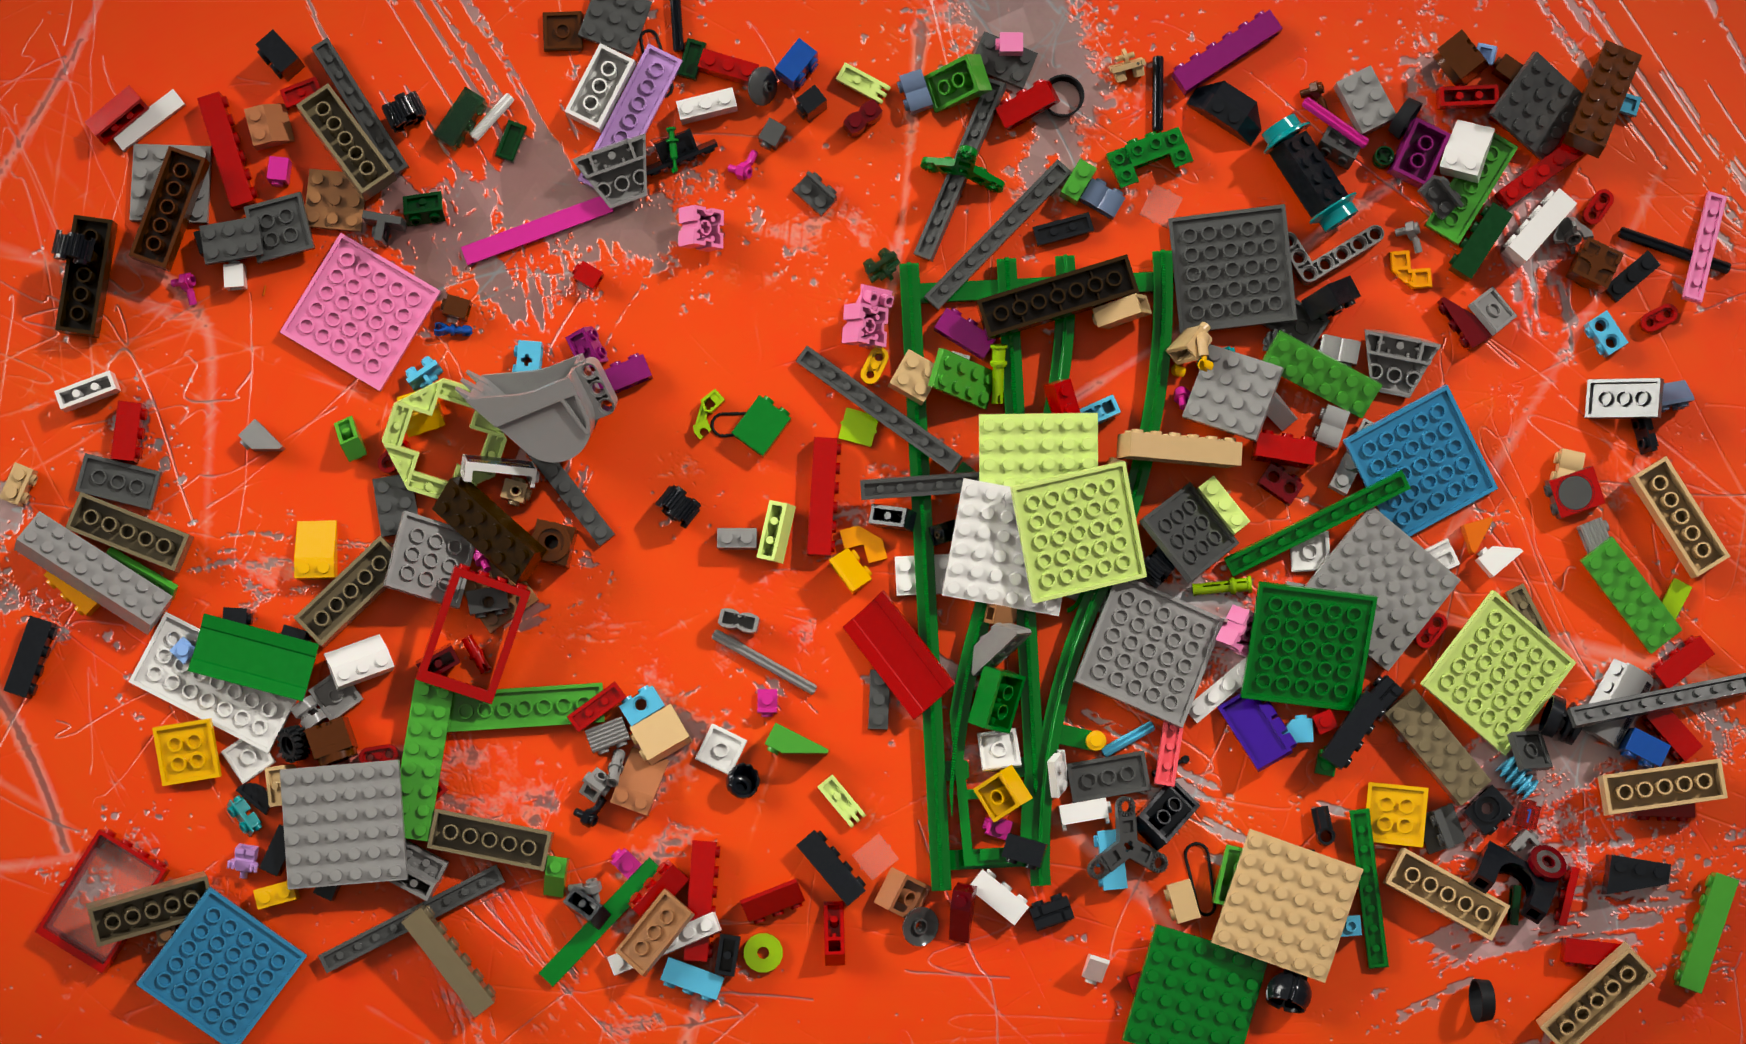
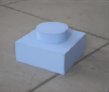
M1478 43L1477 49L1485 57L1489 66H1493L1498 47Z
M183 636L170 649V652L183 664H186L192 658L195 646Z

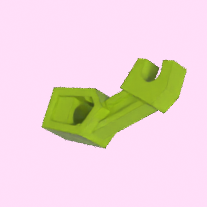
M716 389L701 399L695 425H693L694 434L700 440L704 438L700 434L702 429H706L709 433L712 431L707 420L708 414H713L725 402V399ZM711 399L715 405L710 410H707L704 403Z

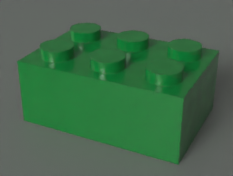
M984 665L968 723L984 729L1010 733L1026 676Z

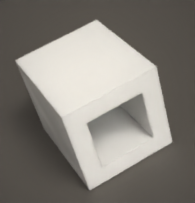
M230 261L229 264H223L224 288L228 291L247 290L246 266L240 263V261Z

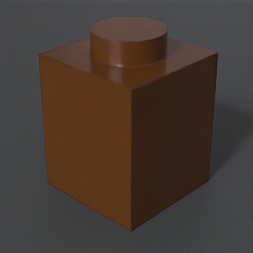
M1505 54L1503 58L1498 57L1494 62L1493 67L1495 69L1492 74L1510 85L1523 65L1508 54Z
M448 294L447 298L442 300L441 310H443L444 316L467 322L473 303L468 299Z

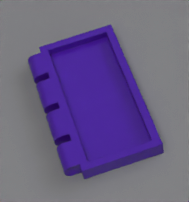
M1240 693L1219 705L1218 710L1257 771L1260 772L1293 753L1292 748L1296 747L1297 743L1290 732L1286 733L1288 729L1281 718H1275L1278 714L1270 701L1265 702L1263 700L1241 698Z

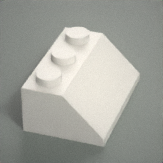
M380 634L323 654L337 691L391 672L395 667L389 650Z

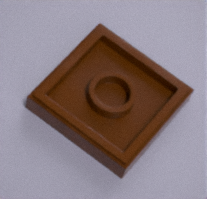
M581 11L543 12L544 52L583 51V38L578 37L582 25Z

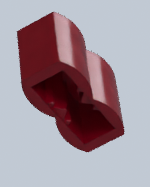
M874 99L869 100L860 107L859 111L853 112L846 117L843 122V128L851 138L859 137L865 132L867 127L876 124L881 119L882 109Z

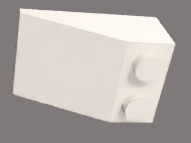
M1457 119L1440 163V173L1479 183L1495 128Z

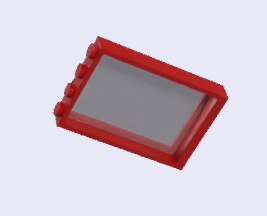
M109 828L97 831L35 933L100 973L108 972L127 939L97 947L86 904L162 883L170 872L166 868L167 864L159 859L154 861L149 857L150 853L141 848L139 851L133 848L132 842L125 838L120 840L115 837L117 833Z

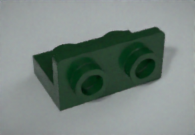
M437 191L403 196V211L407 226L445 221L442 192Z

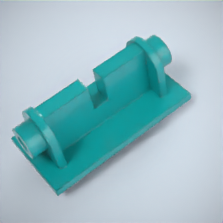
M238 795L233 801L229 800L227 811L232 818L238 820L240 823L239 827L244 834L247 833L251 837L254 833L253 829L258 831L262 828V822L254 811L249 815L246 814L251 807L244 797L241 798Z

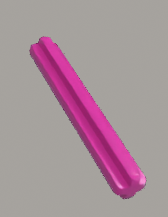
M1307 97L1303 101L1302 107L1359 147H1366L1369 142L1367 137L1311 98Z

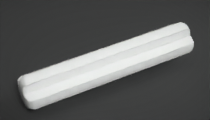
M506 93L470 132V136L478 141L514 102V98Z

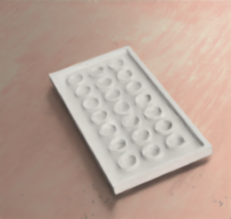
M165 612L129 682L200 719L212 718L213 726L269 754L277 740L278 732L284 727L291 713L290 709L296 704L297 700L187 671L191 659L186 664H183L170 652V649L183 636L195 646L200 629Z

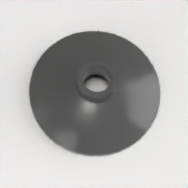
M762 66L756 68L751 73L748 81V93L755 104L760 106L769 104L776 95L777 79L770 68Z
M917 907L911 910L906 915L902 926L903 935L907 942L914 946H924L930 943L938 931V918L927 907Z

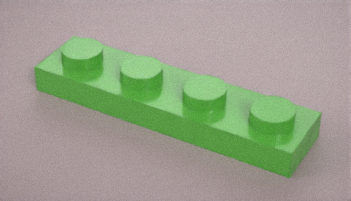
M113 547L107 550L106 554L172 595V601L175 599L178 589L177 584Z

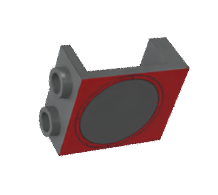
M1593 466L1585 467L1582 470L1553 480L1544 481L1546 485L1544 486V492L1547 497H1550L1552 503L1550 510L1553 516L1556 515V518H1564L1605 504Z

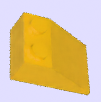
M337 520L297 521L294 578L297 580L335 579L338 576Z

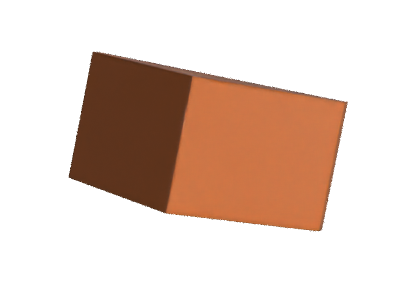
M1488 517L1460 526L1469 554L1473 555L1476 553L1493 518Z

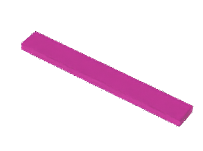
M601 196L462 246L461 249L467 265L470 266L612 214L614 211L613 208H609Z

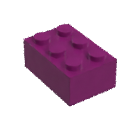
M1418 117L1414 118L1408 125L1387 173L1420 189L1432 177L1451 134Z

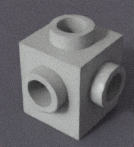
M598 767L592 773L588 771L582 780L584 784L579 793L593 803L601 795L605 797L611 789L606 784L608 774Z

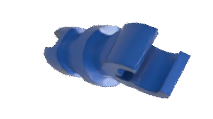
M441 322L434 323L435 336L451 334V336H455V334L470 336L473 333L472 327L468 325L460 327L455 324L448 326Z

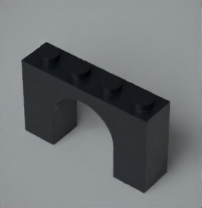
M279 824L259 867L275 876H281L286 865L283 824ZM341 885L315 887L313 893L334 901Z
M1489 841L1479 855L1468 884L1486 894L1494 885L1498 874L1513 876L1523 885L1526 891V901L1521 915L1539 924L1548 913L1559 881H1544V878L1541 876L1537 877L1531 871L1526 861Z

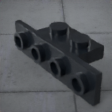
M690 128L675 134V138L679 139V142L676 143L678 153L676 164L678 166L681 161L694 160L698 154L703 152L704 154L713 152L718 147L716 140L713 139L697 146ZM669 137L654 143L661 161L646 166L647 175L654 176L659 174L661 169L666 167L669 169L673 168L669 144L666 143Z

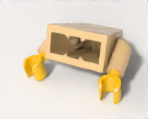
M1201 322L1199 326L1185 329L1165 350L1173 359V362H1175V365L1171 368V373L1174 376L1184 377L1186 368L1180 366V364L1199 360L1198 368L1207 372V369H1213V362L1207 360V356H1209L1208 346L1212 342V337L1208 334L1211 327L1206 322Z

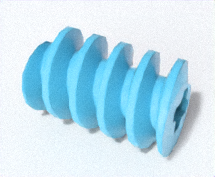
M1514 756L1505 760L1495 770V772L1502 770L1500 777L1507 776L1505 783L1513 782L1510 787L1511 789L1518 787L1516 794H1524L1521 799L1522 801L1537 788L1539 781L1537 779L1531 781L1533 775H1526L1527 771L1519 772Z

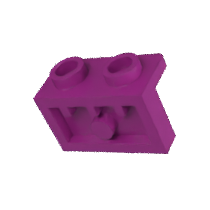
M593 326L583 327L565 337L574 356L583 353L585 359L595 357L600 363L608 362L607 352L601 345L598 332Z

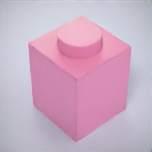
M1000 32L999 38L995 39V50H999V56H1022L1023 32Z

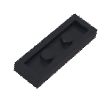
M1089 212L1032 228L1037 247L1094 232Z
M1646 251L1615 277L1605 292L1616 303L1661 264L1649 251Z

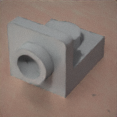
M1522 829L1506 846L1512 852L1517 850L1520 852L1527 846V840L1533 846H1539L1540 842L1537 840L1539 837L1534 831Z

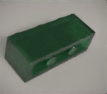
M465 87L434 132L435 139L454 151L457 147L461 148L466 140L464 137L467 132H471L474 129L476 119L486 111V100Z

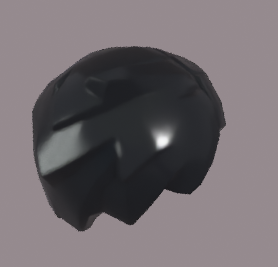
M737 764L729 771L726 777L728 791L737 798L746 799L753 796L760 784L758 771L751 764Z

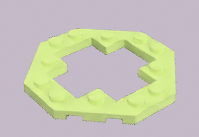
M442 378L394 402L382 437V443L407 490L438 499L449 482L415 471L420 452L401 445L413 410L432 416L438 398L473 408L455 390L458 386L471 392L464 384ZM475 410L469 427L488 433L480 456L501 458L507 442L505 434L498 427L495 428ZM457 463L452 478L461 476V464ZM473 471L471 483L477 486V484L495 477L496 473Z

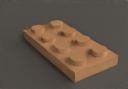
M664 888L615 952L639 974L645 977L695 914L670 891Z

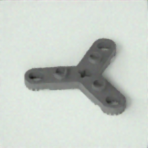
M1121 796L1115 802L1116 841L1088 863L1087 873L1093 879L1104 878L1128 859L1155 873H1163L1168 868L1167 856L1137 840L1136 806L1131 797ZM1124 801H1127L1129 807L1124 812L1121 805ZM1128 843L1130 849H1126L1124 844ZM1157 857L1161 859V866L1159 868H1156L1154 864ZM1100 864L1101 871L1096 875L1093 868Z

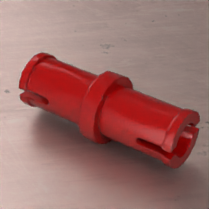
M472 634L461 640L470 654V660L473 659L480 674L492 668L483 655V649L479 648Z

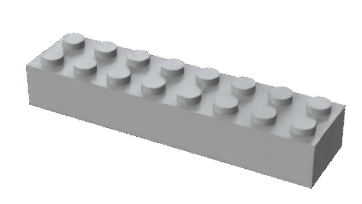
M40 511L16 539L14 550L147 635L171 605L172 595Z

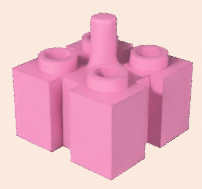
M698 205L679 208V224H682V230L679 231L678 247L696 248V250L706 252L723 249L724 233H720V226H724V210L706 209V207Z
M865 303L844 304L843 320H846L847 324L843 327L842 343L859 345V347L868 349L885 348L887 332L884 331V325L888 324L889 309L878 306L872 307V305Z
M1232 605L1226 617L1228 622L1223 623L1215 640L1229 647L1235 653L1247 657L1254 613L1242 607Z

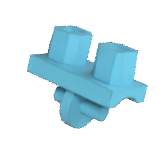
M429 356L422 359L423 368L417 371L415 367H410L405 371L407 375L406 380L414 391L420 387L424 388L439 379L437 376L444 372L437 361Z

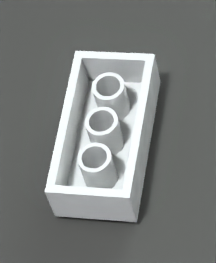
M600 43L565 109L566 116L602 133L636 67L635 60Z
M1560 188L1556 192L1551 190L1540 202L1543 206L1538 205L1528 216L1530 221L1526 219L1515 231L1517 236L1513 234L1504 243L1503 247L1505 249L1502 254L1518 268L1533 255L1577 204Z

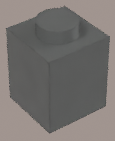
M769 117L758 137L761 143L760 146L769 151L771 149L776 151L787 132V127Z

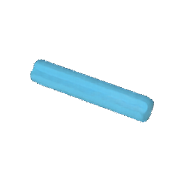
M1151 721L1146 722L1101 749L1103 755L1108 757L1153 732L1155 726Z

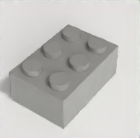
M1371 65L1336 82L1333 87L1353 127L1364 136L1390 124L1396 116V112Z

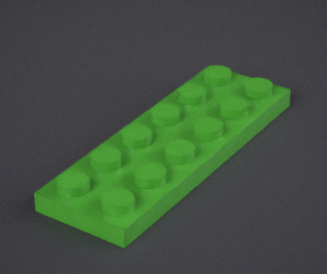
M1494 133L1479 183L1454 177L1449 185L1452 190L1459 193L1464 206L1462 208L1456 207L1443 220H1440L1432 212L1424 226L1458 246L1512 159L1518 146Z
M1281 330L1277 333L1262 361L1283 367L1282 377L1360 418L1364 417L1382 387V384Z
M1610 536L1579 560L1650 654L1682 631V628L1613 537Z

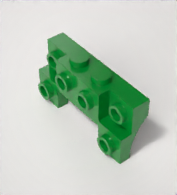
M1179 127L1163 133L1153 131L1146 134L1145 138L1140 140L1137 138L1127 141L1125 147L1106 154V159L1120 189L1134 183H1139L1135 169L1165 159L1168 156L1175 169L1194 161Z

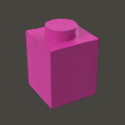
M269 156L267 180L272 186L283 187V185H289L292 168L291 160L286 157Z

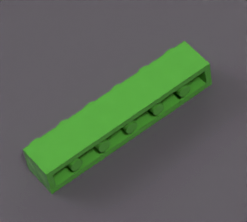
M1712 872L1711 875L1707 876L1705 881L1707 888L1705 894L1700 896L1699 905L1701 906L1699 912H1696L1693 917L1692 923L1694 926L1687 935L1686 942L1688 944L1686 950H1683L1681 953V965L1675 971L1674 985L1702 994L1739 880L1717 872Z

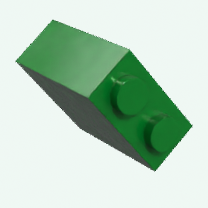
M759 395L731 433L764 458L791 422V418L789 417L790 413L783 407H780V409L773 405L774 401L765 395L763 398Z

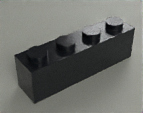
M29 616L3 691L29 699L36 694L38 688L36 683L38 677H41L44 672L43 663L50 654L51 647L49 646L51 640H54L56 637L57 624Z
M1367 690L1363 691L1320 754V757L1339 770H1342L1343 767L1347 768L1352 761L1351 755L1353 752H1358L1364 742L1361 740L1365 734L1369 736L1374 729L1373 722L1376 718L1380 719L1385 713L1386 709H1384L1386 703Z
M813 830L796 846L848 906L866 891L863 888L866 884L859 876L855 878L852 875L851 871L853 868L847 861L841 862L838 858L841 854L834 846L829 847L825 843L828 840L821 831L816 832Z

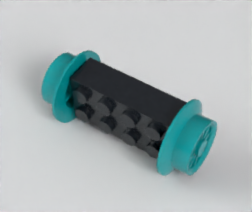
M1295 113L1272 125L1262 134V137L1268 144L1264 154L1271 155L1311 218L1314 217L1309 223H1319L1325 233L1358 213V209L1352 202L1357 193L1353 192L1348 195L1311 136L1305 131L1311 123H1301Z

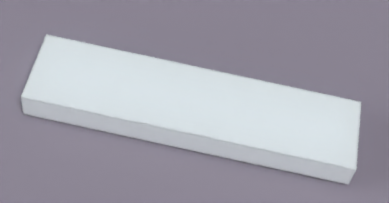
M172 89L113 139L125 152L186 106V104L175 90Z

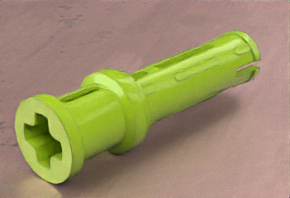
M990 344V348H992L990 365L993 367L991 403L1004 404V367L1007 365L1005 354L1008 345Z
M1250 575L1247 578L1239 579L1231 577L1228 581L1192 584L1193 596L1228 592L1236 595L1237 592L1247 591L1252 593Z

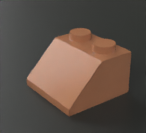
M261 104L244 109L252 143L257 151L295 141L285 104Z
M891 867L874 903L905 918L914 908L922 907L931 886Z

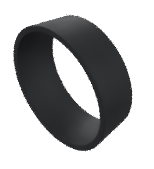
M1061 74L1048 80L1051 84L1060 81L1069 82L1076 87L1080 96L1079 105L1075 111L1069 114H1058L1047 109L1052 115L1068 117L1081 108L1084 102V89L1076 78Z
M1408 98L1394 117L1388 131L1398 140L1401 139L1410 121L1416 118L1423 103Z
M1472 979L1470 983L1469 1006L1471 1015L1476 1023L1492 1020L1495 1015V992L1489 980Z

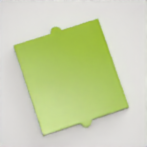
M846 408L844 419L840 422L842 426L838 439L871 447L874 435L877 434L878 420L866 412Z

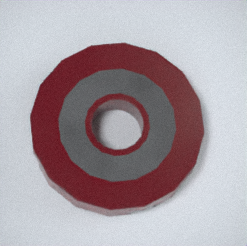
M1539 845L1534 847L1529 853L1528 864L1531 871L1537 877L1541 876L1547 882H1556L1565 874L1567 864L1564 857L1555 848L1548 845ZM1544 861H1547L1550 866H1547Z

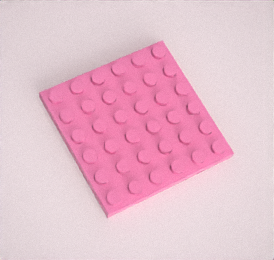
M340 233L280 333L381 392L440 296L441 291Z

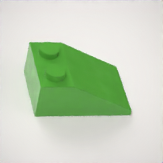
M966 54L924 76L935 113L973 100L992 91L980 54Z
M776 722L765 742V745L768 746L767 750L776 755L779 752L782 754H828L829 749Z
M1226 844L1211 903L1223 906L1242 848Z

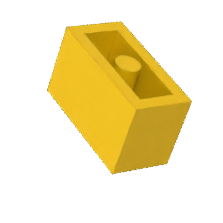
M287 881L253 890L258 910L301 899L298 889L288 890Z

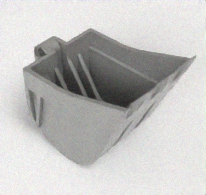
M583 353L537 370L482 374L481 376L467 370L466 374L476 384L464 378L460 381L471 392L458 386L455 388L471 407L495 428L498 427L526 453L538 460L552 463L563 462L578 455L586 446L598 420L613 413L618 403L616 393L600 361L595 357L585 359ZM589 365L593 366L595 371L592 372ZM598 383L603 385V389H600ZM603 401H610L612 406H606Z

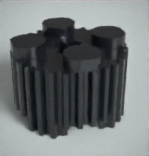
M416 91L410 92L407 95L405 92H402L394 97L395 101L392 103L388 102L381 107L395 133L404 131V127L412 124H420L425 120L424 116L427 114Z
M57 229L51 253L54 254L53 258L65 261L69 258L73 259L74 264L85 266L87 262H91L96 239L86 240L85 235L70 232L67 235L62 234V230Z
M669 486L655 505L660 508L663 507L661 511L672 520L681 521L680 526L686 529L699 513L701 504L694 498H687L685 496L687 492L681 487Z
M1159 546L1144 560L1147 577L1144 579L1157 589L1175 568Z

